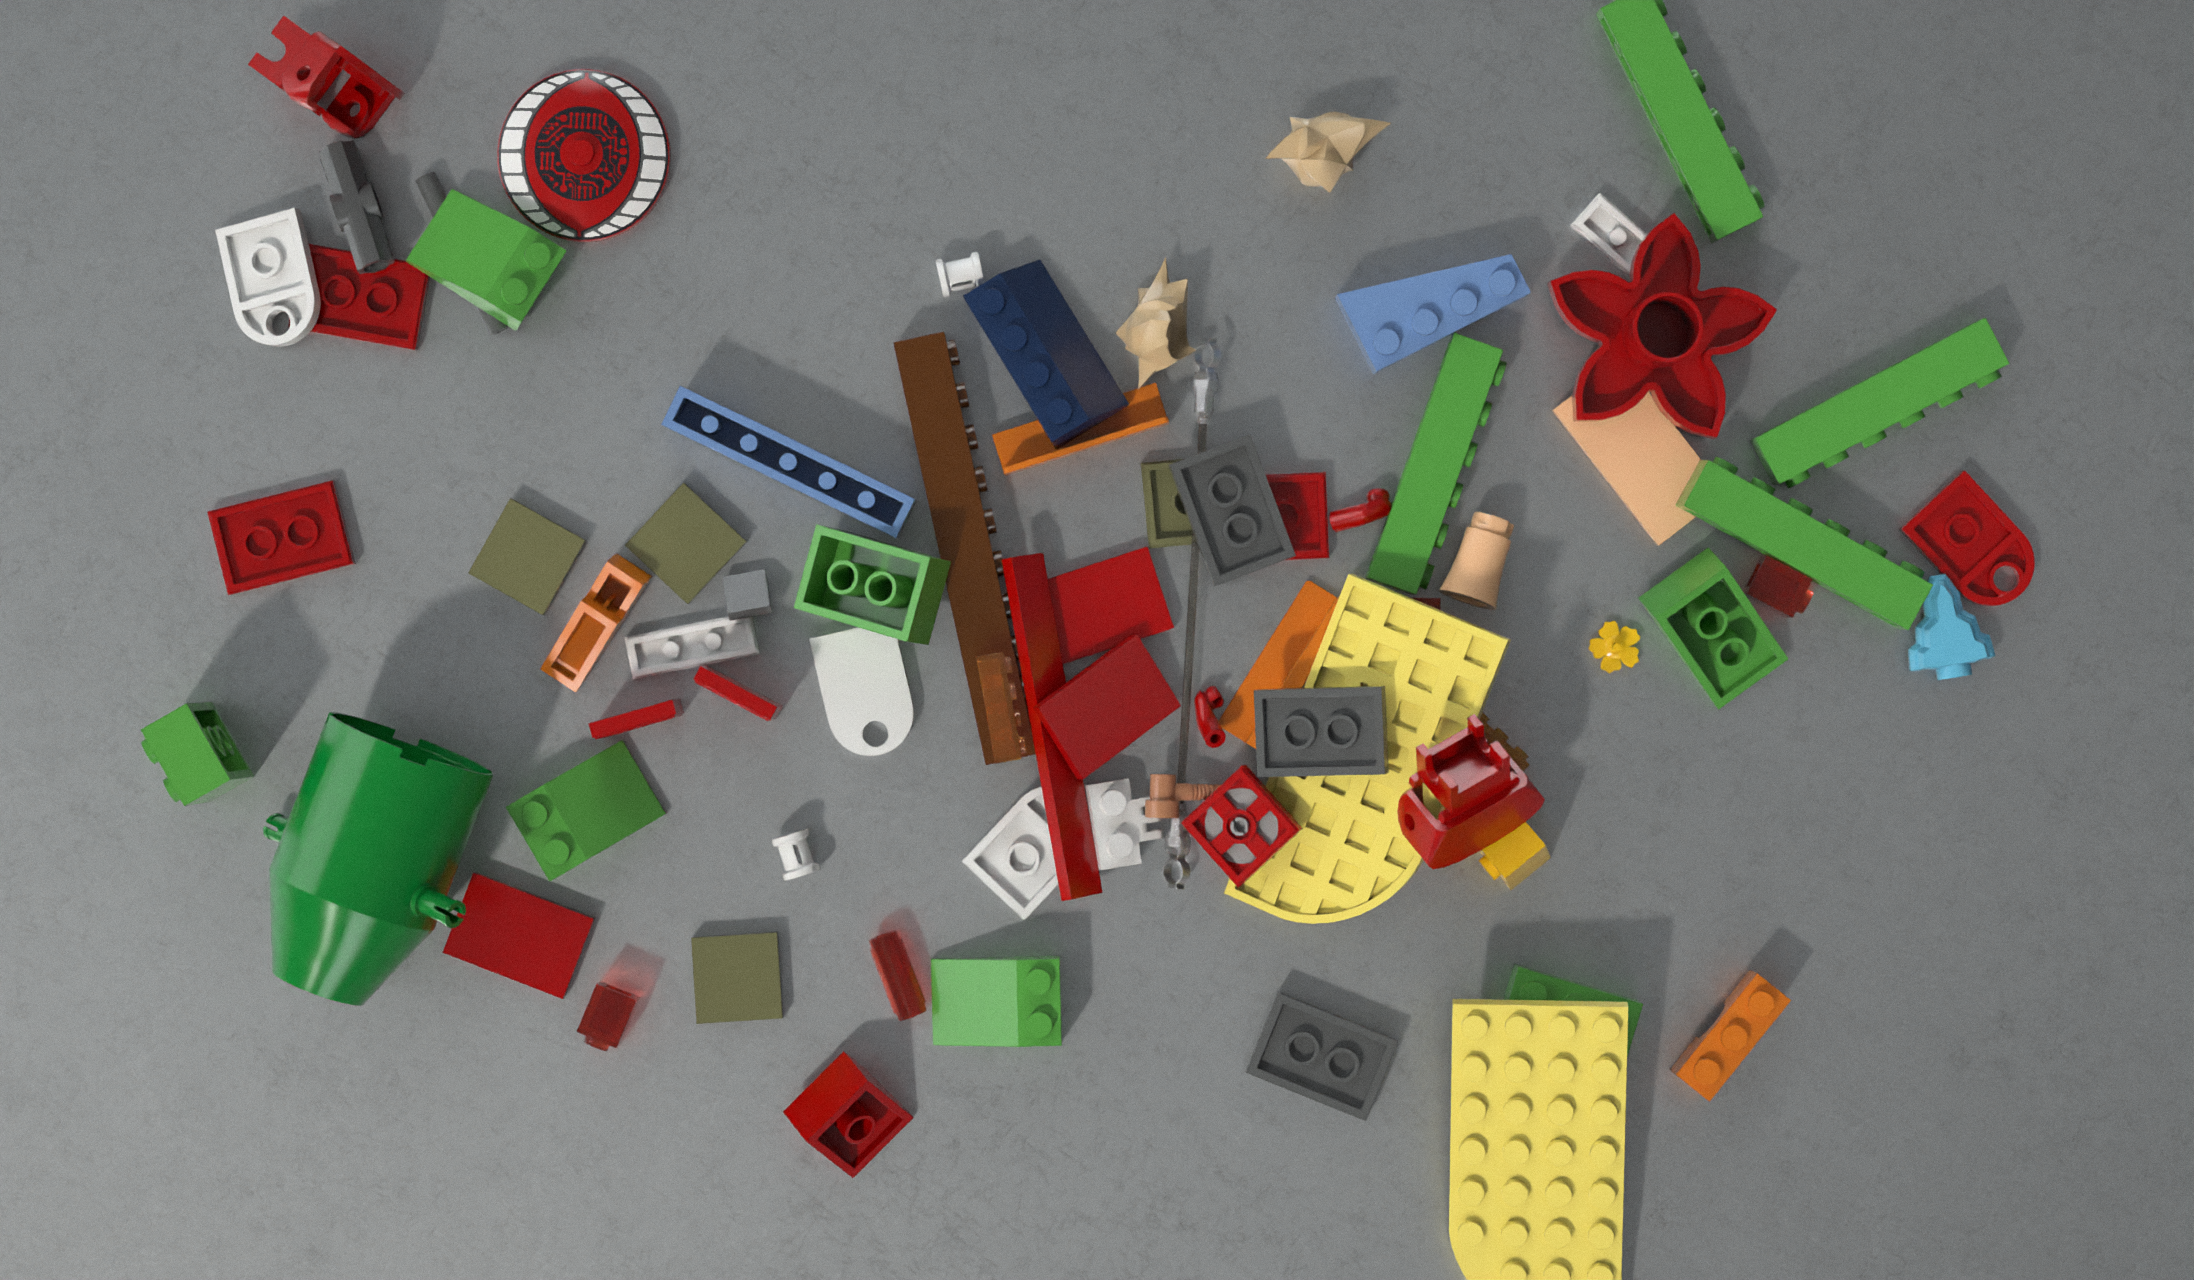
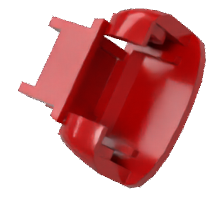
M284 15L271 32L285 45L284 57L279 61L273 62L256 52L248 63L250 67L285 91L292 101L299 106L313 111L318 116L322 114L323 120L330 128L348 138L356 139L373 129L395 97L401 100L405 94L321 31L310 35ZM343 69L351 76L325 110L317 103ZM354 105H360L359 113L351 117V108Z
M1475 714L1467 718V728L1430 749L1424 743L1416 747L1417 773L1410 776L1408 783L1412 787L1401 795L1398 802L1397 814L1402 834L1432 869L1444 868L1460 862L1500 840L1529 820L1542 807L1545 801L1544 797L1498 741L1488 742L1484 736V725ZM1422 783H1425L1445 808V810L1439 813L1438 819L1434 818L1423 803Z

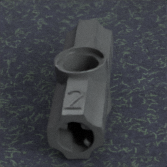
M354 140L338 141L329 144L326 148L319 151L320 161L332 195L329 197L341 231L345 232L359 274L384 270L395 262L389 240L381 222V219H384L382 209L372 183H368Z

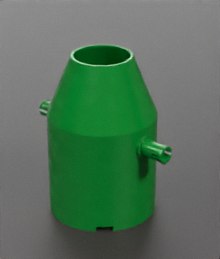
M329 712L289 818H285L280 813H274L267 818L266 823L277 827L278 830L275 831L269 827H263L264 836L279 843L269 868L272 972L281 980L309 993L344 1004L362 1006L432 933L438 921L449 928H456L462 923L463 918L452 914L451 911L454 910L465 915L466 906L461 901L448 897V893L494 774H491L492 771L485 766L432 742L420 738L416 746L393 738L396 730L394 728L352 715Z

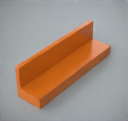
M1153 383L1139 389L1124 392L1123 395L1128 401L1129 406L1058 449L1054 448L1038 420L992 434L1004 475H1011L1168 425L1169 419L1166 416L1157 384Z
M1312 581L1304 583L1218 720L1224 730L1256 749L1254 690L1303 687L1339 597L1334 596Z

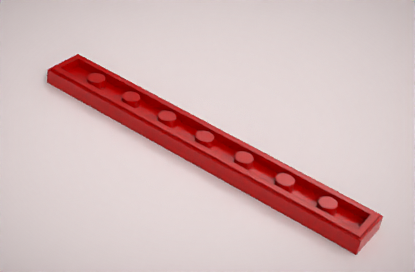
M1036 553L1002 559L1061 901L1103 893L1083 779L1076 778L1033 709L1035 705L1066 683L1044 554Z

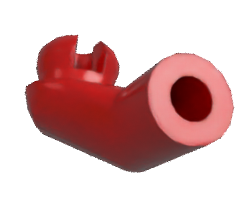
M1375 488L1367 493V502L1331 511L1329 520L1332 529L1335 532L1361 527L1388 516L1392 508V503L1389 502V492L1383 488Z
M1210 686L1203 692L1200 689L1194 698L1197 728L1205 743L1211 748L1221 746L1226 739V735L1213 712L1214 709L1220 708L1224 704V699L1216 686Z

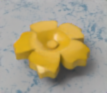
M1606 621L1603 627L1598 630V635L1601 638L1589 640L1588 650L1593 653L1594 658H1602L1600 669L1605 670L1607 673L1620 670L1622 667L1621 662L1630 668L1639 662L1637 656L1639 649L1629 647L1640 640L1637 629L1623 626L1619 631L1616 621Z

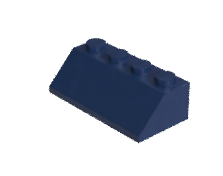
M1040 259L999 273L963 295L969 309L1055 449L1060 448L1129 406L1122 391Z

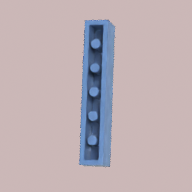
M682 386L679 387L661 424L899 539L917 502L916 499Z

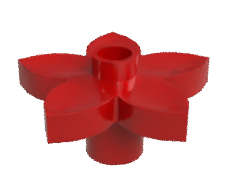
M1675 213L1650 230L1638 245L1631 261L1630 282L1610 272L1599 270L1576 271L1549 281L1547 285L1554 306L1564 322L1578 335L1599 344V348L1587 358L1576 376L1572 394L1573 422H1599L1617 417L1635 407L1645 397L1647 392H1651L1658 409L1672 424L1691 434L1710 439L1717 438L1725 415L1726 392L1723 379L1716 365L1712 362L1711 357L1730 354L1749 345L1765 330L1777 309L1758 295L1740 288L1716 287L1699 291L1697 288L1701 269L1699 251L1690 231Z

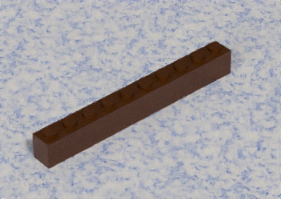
M943 331L893 342L940 558L951 561L946 586L985 764L990 765L1036 755L1023 679L1020 678L1017 664L1019 656L1015 635L1011 636L1008 619L1012 618L1008 593L1002 594L999 577L1004 576L1003 556L1001 550H992L989 536L990 534L997 533L992 508H983L980 493L988 491L983 466L974 467L971 450L979 449L974 424L965 425L962 408L970 407L964 382L956 383L952 367L960 365L955 339L947 341Z

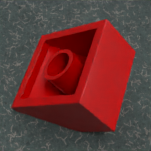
M845 1051L783 1111L808 1144L852 1178L914 1118L867 1069Z

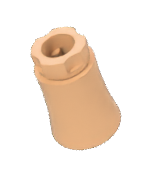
M1474 512L1470 527H1466L1458 553L1439 592L1472 606L1496 610L1499 586L1511 545L1509 539L1514 525L1494 515Z

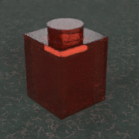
M1766 555L1759 558L1743 592L1747 598L1785 618H1793L1796 612L1802 614L1807 608L1814 593L1808 589L1813 579Z
M603 981L598 982L577 1029L578 1033L586 1036L583 1042L603 1051H608L609 1046L618 1048L624 1039L641 997Z

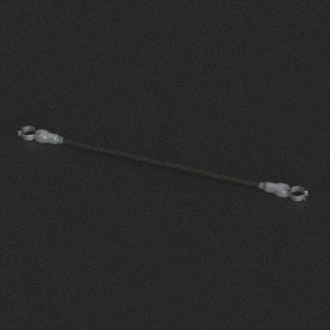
M1199 338L1201 343L1197 345L1194 352V361L1199 367L1198 372H1195L1192 379V391L1195 395L1194 412L1197 417V424H1199L1197 454L1206 451L1207 425H1209L1210 417L1214 412V397L1218 392L1219 379L1214 368L1220 363L1221 350L1216 345L1217 339L1209 338V340ZM1207 345H1210L1213 350V359L1206 367L1202 361V352ZM1193 530L1177 783H1186L1200 553ZM1180 801L1179 818H1169V831L1165 836L1164 845L1166 854H1169L1170 857L1163 866V877L1168 883L1166 888L1176 887L1177 890L1184 889L1183 884L1190 876V867L1185 861V856L1189 855L1191 849V836L1181 824L1189 816L1185 801ZM1176 860L1182 868V876L1178 882H1175L1171 876V867Z

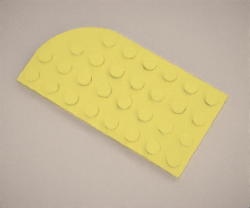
M1348 574L1304 688L1385 686L1389 773L1380 775L1269 777L1266 788L1303 829L1242 886L1237 887L1229 878L1224 894L1281 919L1297 923L1316 924L1331 923L1361 915L1381 905L1401 890L1415 875L1423 862L1422 857L1402 834L1397 814L1401 795L1412 787L1408 783L1409 778L1417 773L1416 747L1424 743L1430 749L1467 728L1468 717L1475 714L1480 719L1511 639L1357 575ZM1422 783L1423 803L1434 818L1438 819L1439 813L1444 810V806L1425 783Z
M1452 999L1449 1235L1456 1261L1467 1280H1622L1628 1002Z

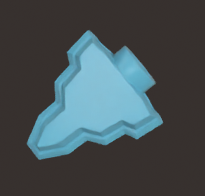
M1946 574L1930 576L1927 582L1933 584L1923 603L1924 617L1915 626V644L1908 648L1909 671L1936 669L1937 680L1972 675L1971 663L1996 656L1990 635L1980 631L1976 616L1963 610L1960 593Z

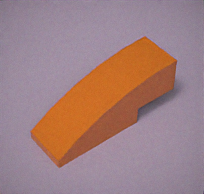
M619 554L613 555L604 565L588 594L579 603L540 670L574 692H577L624 623L652 576Z

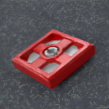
M1246 764L1238 768L1181 822L1237 887L1247 882L1303 829Z

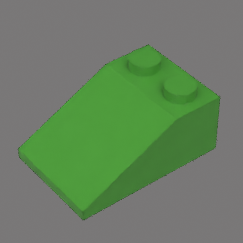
M451 189L407 257L406 262L517 331L561 262L566 250L532 228Z
M1706 548L1638 598L1718 710L1788 660V657L1730 571L1709 548Z
M623 740L506 806L549 882L666 814Z
M1060 956L931 959L933 1045L1062 1046Z

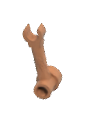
M1150 774V800H1145V817L1179 818L1180 801H1204L1221 784L1192 785L1190 783H1176L1175 774Z

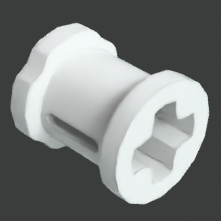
M978 252L971 253L969 258L944 262L943 259L936 260L943 298L950 297L953 291L978 287L984 283Z
M808 828L771 840L773 846L778 847L786 871L782 875L784 881L821 870L819 863H814L807 841V837L810 835Z

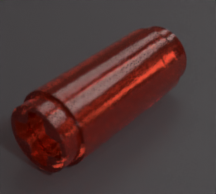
M897 930L886 932L868 940L871 947L869 949L892 1011L897 1015L898 1020L903 1021L927 1011L924 1004L926 1000L902 937L898 936Z

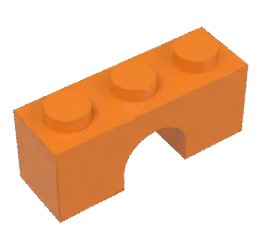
M1749 970L1724 1001L1725 1007L1717 1020L1701 1037H1695L1670 1068V1071L1710 1102L1791 1000L1758 973Z

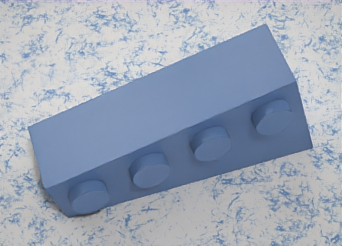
M1512 254L1340 293L1336 295L1335 300L1374 375L1453 333L1527 297L1531 291Z

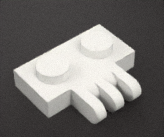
M1129 778L1084 785L1099 870L1142 864L1139 842L1165 838L1164 829L1147 831L1146 823L1162 821V818L1145 817L1143 806H1145V800H1150V796L1132 799Z

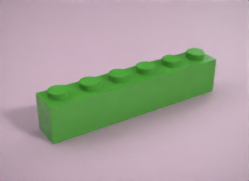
M1616 0L1600 8L1596 16L1711 244L1764 217L1760 210L1765 207L1764 201L1754 184L1747 185L1741 173L1745 169L1744 161L1735 146L1728 147L1721 133L1726 130L1724 121L1715 107L1709 109L1702 95L1706 92V86L1702 77L1696 69L1690 71L1682 56L1687 53L1686 46L1676 30L1670 32L1663 18L1668 15L1663 0Z
M1983 318L1749 441L1773 486L1785 482L1789 489L1810 478L1811 475L1808 469L1823 462L1827 469L1848 458L1849 455L1846 449L1861 442L1865 449L1885 439L1887 435L1884 429L1899 422L1903 429L1923 419L1926 416L1922 409L1935 402L1938 403L1941 409L1964 397L1960 389L1974 382L1978 388H1981L2001 378L2002 375L1998 369L2010 363L1987 319Z
M1457 333L1451 335L1392 500L1391 511L1386 517L1365 576L1366 579L1411 595H1417L1419 587L1427 589L1435 565L1428 563L1433 547L1441 549L1449 528L1448 524L1442 522L1447 507L1456 508L1464 484L1457 482L1462 466L1470 468L1477 450L1478 443L1471 441L1477 425L1485 426L1492 407V403L1486 401L1491 384L1499 386L1507 362L1500 360L1503 353L1502 349Z
M1715 457L1713 462L1710 460L1699 461L1675 506L1893 627L1901 630L1910 629L1933 584L1922 579L1925 574L1923 570L1903 560L1900 565L1891 562L1885 558L1888 551L1868 540H1864L1862 545L1848 538L1850 533L1848 528L1830 519H1827L1825 524L1810 517L1813 509L1795 499L1790 498L1789 502L1785 503L1774 497L1773 494L1776 491L1774 487L1754 477L1750 483L1735 475L1738 468L1724 459Z

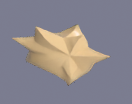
M1328 112L1310 119L1290 117L1292 125L1291 134L1285 137L1265 159H1282L1292 169L1302 184L1311 187L1322 186L1330 193L1343 174L1353 171V157L1391 123L1356 118L1340 112Z
M1166 257L1150 288H1138V306L1116 332L1127 345L1125 349L1139 357L1138 389L1157 371L1169 367L1196 351V349L1190 347L1187 338L1188 279L1170 283Z

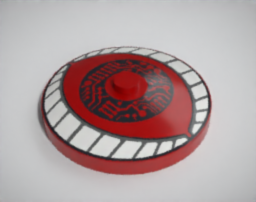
M575 69L563 71L534 84L521 95L510 109L503 123L498 141L499 174L506 194L512 204L526 220L538 229L556 238L572 242L604 241L624 234L637 226L657 205L664 192L670 173L671 147L669 136L662 117L647 96L630 82L611 73L599 70Z

